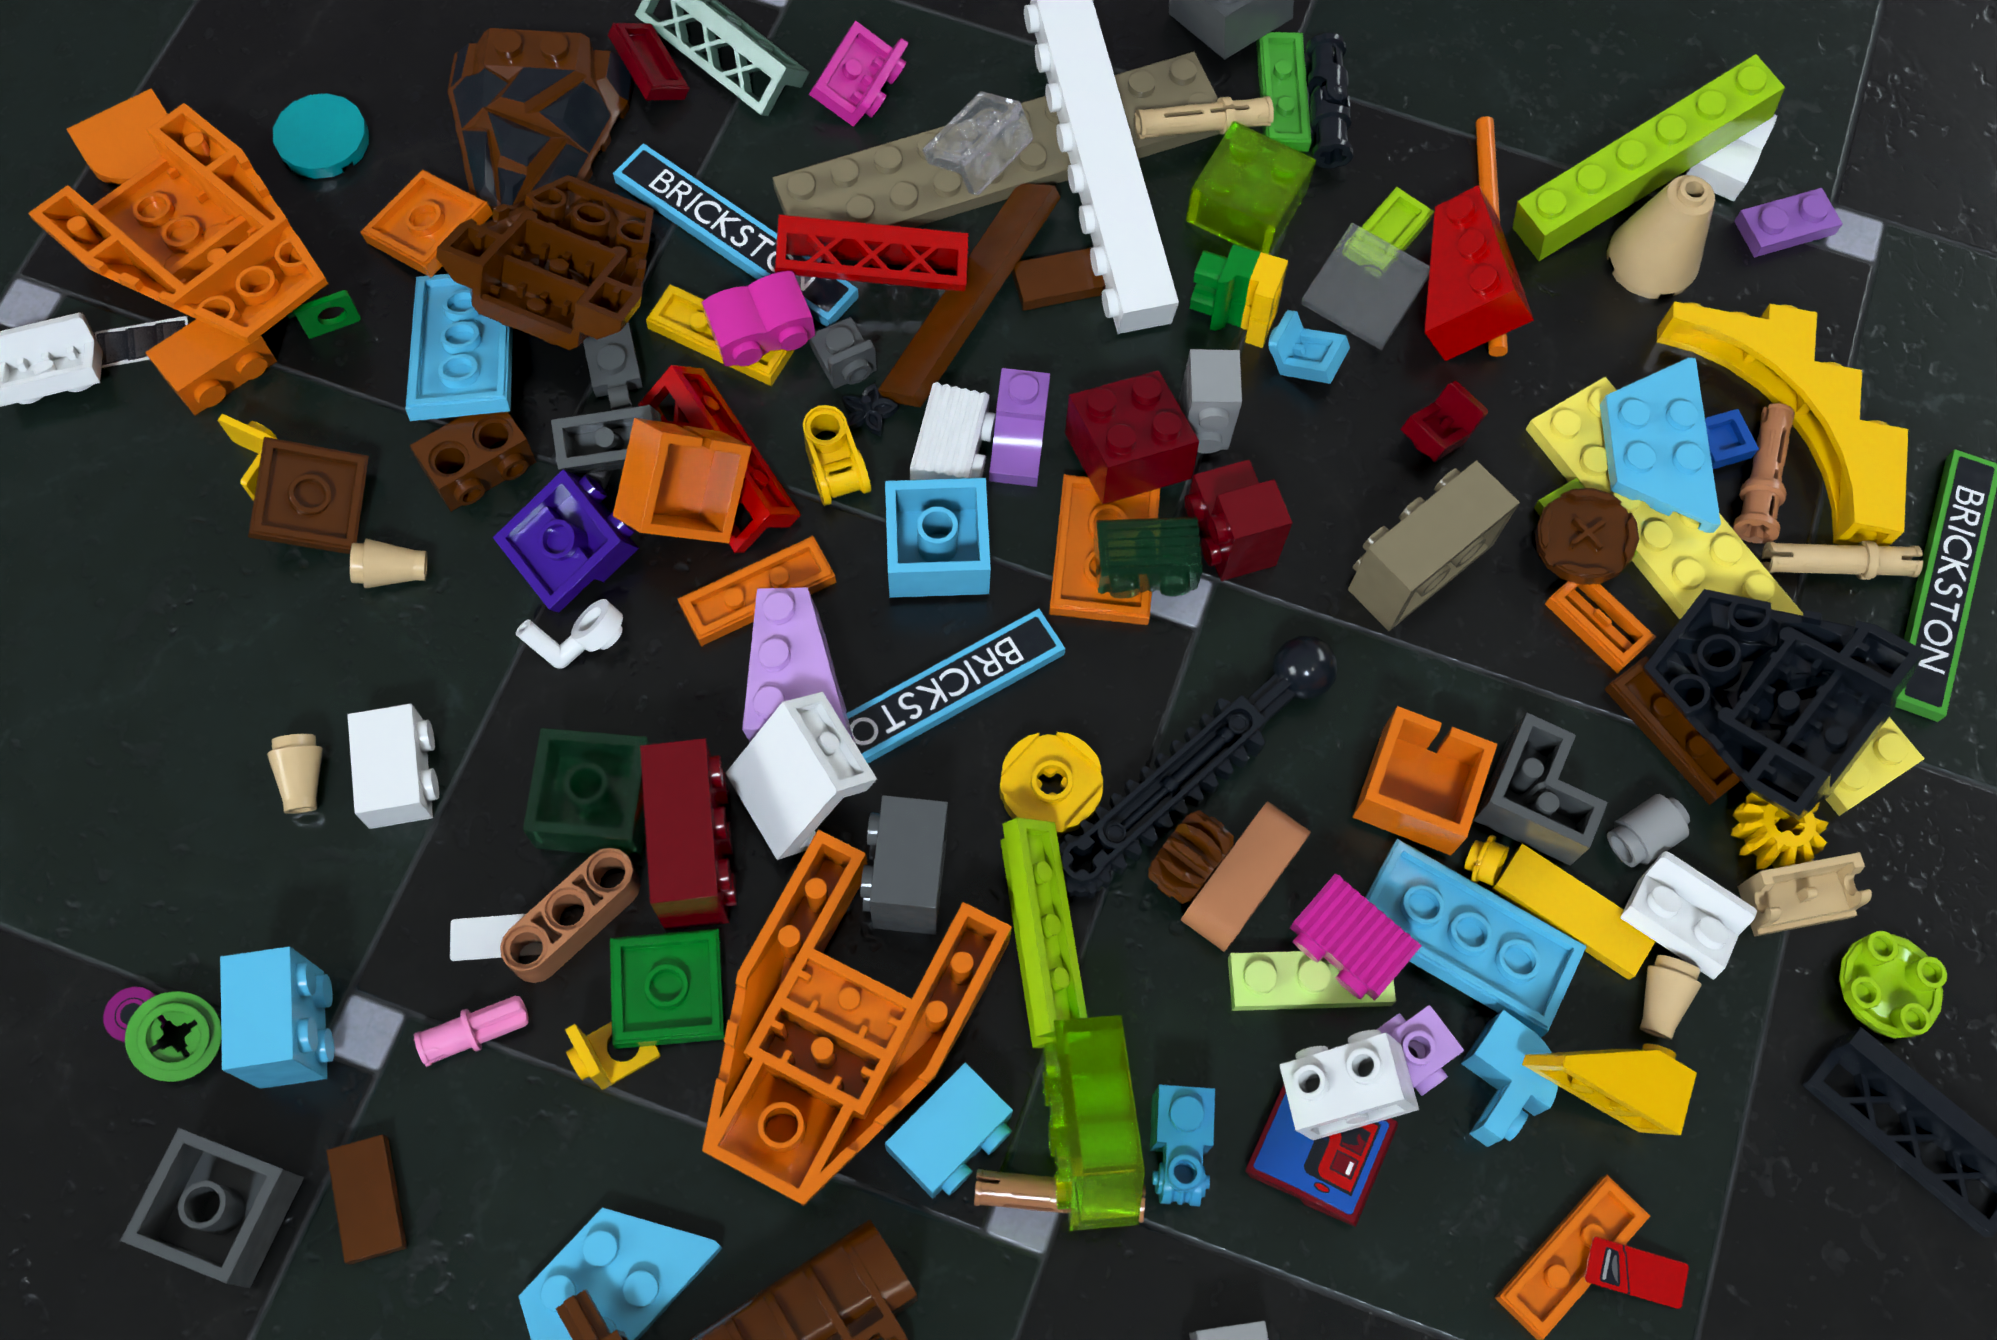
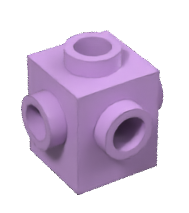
M1430 1005L1408 1021L1399 1013L1377 1029L1381 1034L1386 1032L1402 1045L1413 1088L1415 1087L1421 1096L1448 1077L1441 1067L1465 1051Z

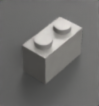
M1190 349L1179 395V406L1199 440L1197 452L1214 453L1219 450H1228L1242 405L1240 350Z

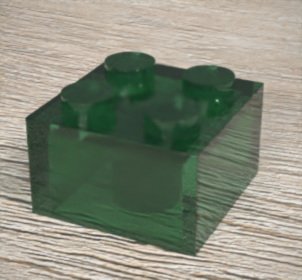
M541 728L523 827L524 833L536 849L595 853L600 849L615 848L621 850L627 856L641 857L645 833V814L640 746L650 745L648 738L643 736Z

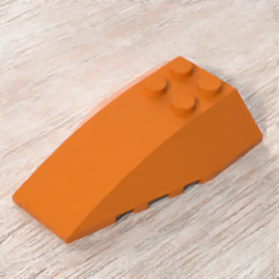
M185 103L146 129L161 157L98 202L91 205L67 185L28 213L33 221L89 270L249 344L328 284L325 276L291 227L280 207H278L270 195L267 187L260 176L257 175L243 150Z

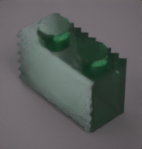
M1197 517L1096 520L1093 539L1098 593L1104 594L1109 592L1112 597L1125 599L1135 597L1140 592L1143 593L1147 590L1150 592L1159 590L1164 596L1176 597L1185 595L1190 590L1198 588L1203 565L1201 563L1202 556Z

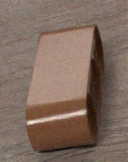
M1267 801L1196 896L1181 921L1225 952L1297 854L1311 831Z
M605 848L595 852L507 931L500 945L501 957L519 978L526 982L537 983L551 977L634 901L640 890V877L627 854L615 848ZM622 869L625 871L624 879L619 885L613 888L600 886L601 878L609 870ZM574 905L584 907L583 916L577 923L569 926L560 925V917L565 909ZM534 942L542 943L543 949L537 960L529 964L519 963V954L526 945Z

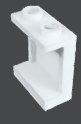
M823 692L783 701L725 773L777 860L806 851L816 834L815 829L845 797L867 791L877 780Z

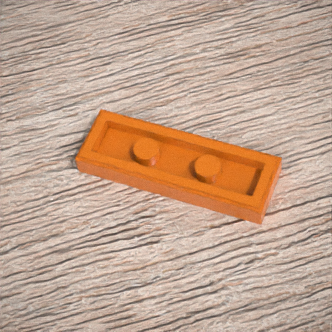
M811 536L678 598V602L700 646H704L754 622L757 588L808 587L810 594H814L835 584L836 576L814 536Z
M1608 1175L1602 1176L1495 1296V1299L1536 1340H1543L1591 1285V1283L1585 1281V1273L1592 1239L1599 1237L1626 1245L1650 1215Z

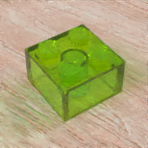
M1233 121L1192 187L1185 221L1233 244L1270 255L1307 193L1316 159Z

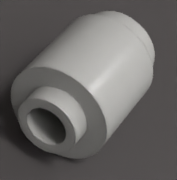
M1655 794L1614 822V829L1607 833V839L1612 850L1626 865L1630 867H1635L1639 863L1647 865L1658 858L1663 852L1668 851L1689 836L1687 824L1690 823V817L1684 806L1675 798H1666L1663 795Z

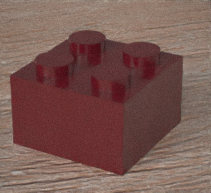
M1159 370L1069 394L1065 434L1102 505L1192 479L1199 440Z

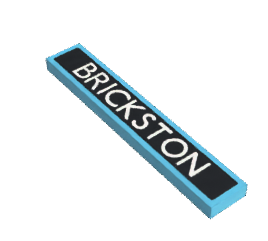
M644 143L613 173L616 184L758 280L775 273L777 233ZM786 254L787 260L807 261L811 258L809 256ZM795 275L812 317L825 327L835 324L859 298L858 288L846 280Z
M1037 609L848 712L847 717L856 746L866 762L870 763L1064 656L1065 647L1040 609Z

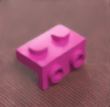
M855 21L842 39L809 95L853 127L864 114L872 118L887 96L880 91L884 83L887 81L892 85L906 65V61L900 57L906 49L908 42L900 38L892 48Z

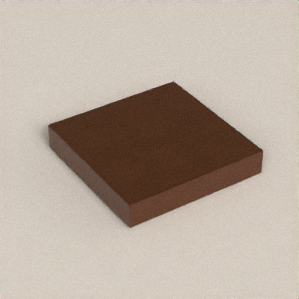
M264 437L248 538L350 554L352 543L357 542L369 456Z

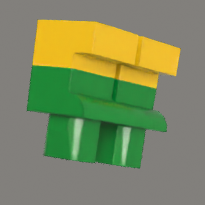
M1233 244L1228 258L1204 250L1194 272L1193 282L1196 283V286L1192 293L1189 309L1212 316L1210 330H1221L1227 323L1247 330L1246 343L1263 348L1278 310L1289 260Z

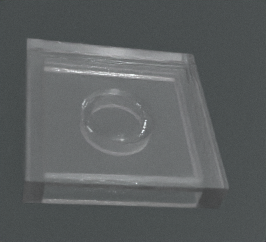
M1351 223L1303 296L1301 304L1382 350L1428 280L1430 266L1358 225Z

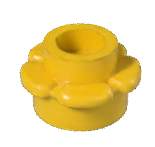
M1490 835L1484 843L1475 840L1464 866V869L1472 872L1471 881L1475 883L1482 881L1491 886H1494L1509 851V847L1495 842L1496 836Z

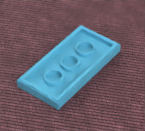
M449 274L434 275L432 278L429 276L416 277L405 408L410 421L509 412L511 410L513 327L502 325L498 321L478 314L472 306L470 288L454 282Z
M1397 839L1365 897L1378 910L1382 911L1396 925L1400 926L1414 940L1420 943L1421 948L1409 962L1497 1013H1500L1502 1010L1506 1011L1542 1038L1550 1029L1587 946Z

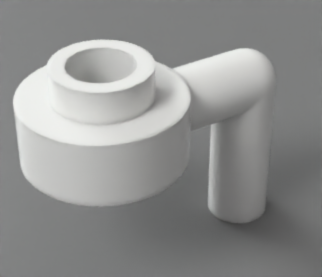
M601 599L584 610L576 620L571 635L560 645L529 619L518 627L516 636L553 667L562 669L567 667L584 650L593 652L598 649L605 650L611 647L621 636L623 614L609 601Z

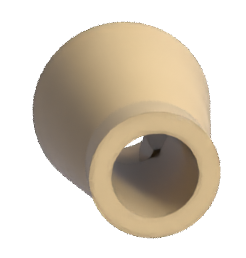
M367 538L364 543H352L350 552L351 583H362L366 589L414 580L426 581L427 551L408 549Z
M290 734L272 739V751H269L267 756L283 801L284 813L297 814L316 810V796L322 756V747L317 746L316 736L313 734Z
M1657 955L1654 966L1650 965L1647 968L1643 1018L1639 1029L1656 1037L1672 1040L1675 1029L1702 986L1697 981L1701 970L1680 959Z

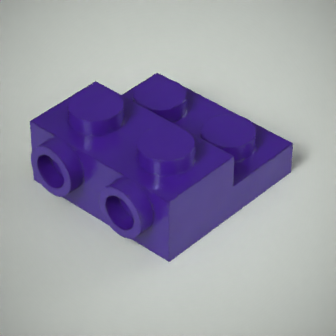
M564 469L493 536V539L547 608L558 613L594 579L604 582L639 549L630 538L636 530L615 518L613 512L610 513L602 503L607 497V493L601 485L587 474L581 478Z

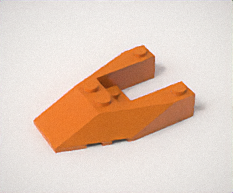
M819 829L737 972L736 990L730 1020L727 1022L724 1037L725 1046L719 1076L716 1078L702 1151L803 1206L936 1077L993 976L1010 942L1012 926L963 902L912 999L823 954L861 885L864 864H868L866 853Z

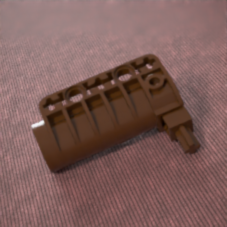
M869 1219L688 1340H879L881 1338L883 1340H908L895 1316L916 1303L918 1297L884 1239ZM587 1289L576 1296L569 1297L563 1301L562 1305L555 1308L572 1340H628L626 1334L622 1331L615 1330L612 1333L610 1332Z

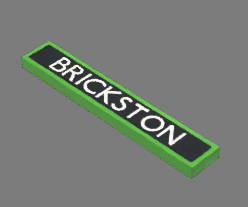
M1956 449L1946 457L1922 559L1923 567L1918 576L1904 640L1923 649L1924 655L1910 681L1897 697L1895 706L1936 722L1947 715L1997 489V463Z

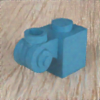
M1159 1084L1152 1095L1150 1151L1163 1152V1163H1159V1171H1153L1152 1185H1155V1192L1158 1194L1159 1203L1161 1204L1177 1202L1178 1205L1188 1203L1190 1206L1200 1207L1201 1198L1205 1197V1191L1210 1187V1175L1205 1174L1203 1155L1214 1144L1215 1089Z

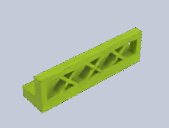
M1016 817L1002 824L1004 839L1000 841L1032 1048H1046L1088 1034L1090 1030L1055 822Z

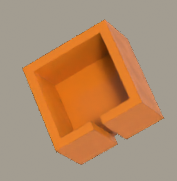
M634 417L613 516L639 533L729 543L752 446L720 431L683 426L682 428L676 424Z
M1397 706L1383 728L1352 818L1452 855L1468 836L1497 743L1452 727L1437 747L1436 752L1427 750L1439 733L1442 723Z

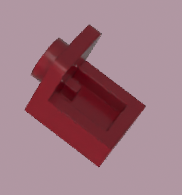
M1453 381L1445 387L1434 403L1411 415L1400 430L1412 440L1414 446L1420 452L1428 455L1436 462L1465 444L1488 414V409L1459 382Z

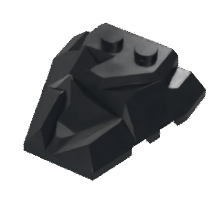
M1704 589L1645 664L1644 672L1732 769L1750 792L1795 819L1800 820L1815 807L1820 799L1825 800L1831 795L1890 717L1896 706L1897 697L1910 681L1924 655V650L1875 624L1857 621L1854 627L1822 620V613L1804 610L1802 616L1771 609V603Z

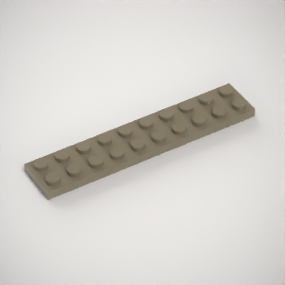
M1195 52L1114 75L1138 159L1220 134L1219 131L1145 138L1144 140H1138L1134 128L1136 109H1157L1217 102L1218 97ZM1046 96L778 175L772 177L773 187L784 215L914 228L1006 200L1016 187L1024 183L1055 185L1068 181V165H1071L1068 152L1062 153L1058 145L1056 130L1057 124L1060 123L1057 112L1049 111Z

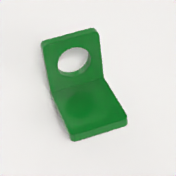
M342 290L305 304L302 303L287 315L289 319L297 317L309 339L361 320L359 312L347 290ZM327 308H344L343 313L335 318L321 319L318 317Z

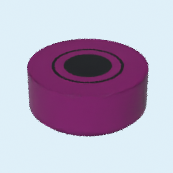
M129 987L116 993L109 1000L104 1010L103 1022L106 1031L113 1038L125 1043L126 1028L132 1015L144 1002L157 994L142 987ZM160 1015V1016H158V1017H159V1019L161 1020V1022L163 1023V1024L161 1025V1027L163 1028L164 1025H165L166 1019L164 1018L163 1015Z

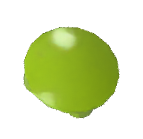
M1876 931L1850 946L1842 958L1839 981L1844 1000L1856 1019L1873 1032L1896 1039L1915 1037L1924 1034L1930 1029L1941 1012L1942 986L1947 981V972L1941 961L1935 957L1927 956L1923 950L1910 940L1885 931Z

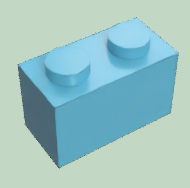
M964 1063L885 1142L886 1151L932 1199L942 1189L950 1196L973 1172L967 1166L970 1160L981 1149L990 1155L1012 1132L1006 1123L1011 1119L1013 1110Z

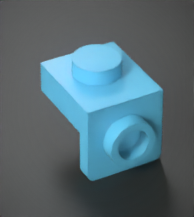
M1292 310L1285 312L1279 325L1272 330L1269 337V351L1273 356L1280 375L1331 384L1350 349L1346 335L1305 329L1298 312Z

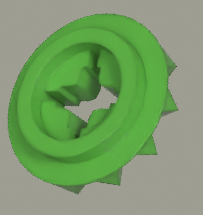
M181 991L165 992L148 999L134 1012L125 1033L126 1051L133 1065L144 1075L166 1082L185 1080L200 1073L212 1062L221 1044V1023L215 1009L200 996ZM163 1015L167 1021L170 1020L175 1026H180L184 1023L189 1024L193 1020L197 1022V1025L190 1029L191 1032L184 1037L189 1056L186 1057L181 1050L178 1051L173 1045L167 1046L164 1049L161 1047L154 1052L151 1050V1047L158 1043L157 1040L164 1035L163 1028L161 1027L163 1023L158 1016Z

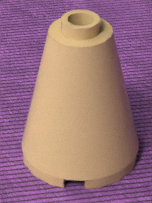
M1683 175L1673 179L1614 232L1606 251L1607 260L1610 257L1614 267L1612 274L1616 281L1628 291L1648 299H1658L1661 294L1674 293L1673 296L1681 294L1693 283L1700 269L1715 203V193L1705 180L1693 175Z

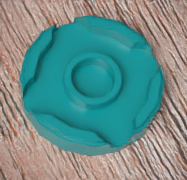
M328 93L314 94L292 102L279 114L273 127V144L282 161L296 174L314 179L328 178L343 173V167L348 166L351 162L355 165L363 158L369 145V129L358 107L346 98Z

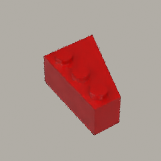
M1479 185L1435 206L1425 334L1442 358L1447 361L1534 320L1499 218Z

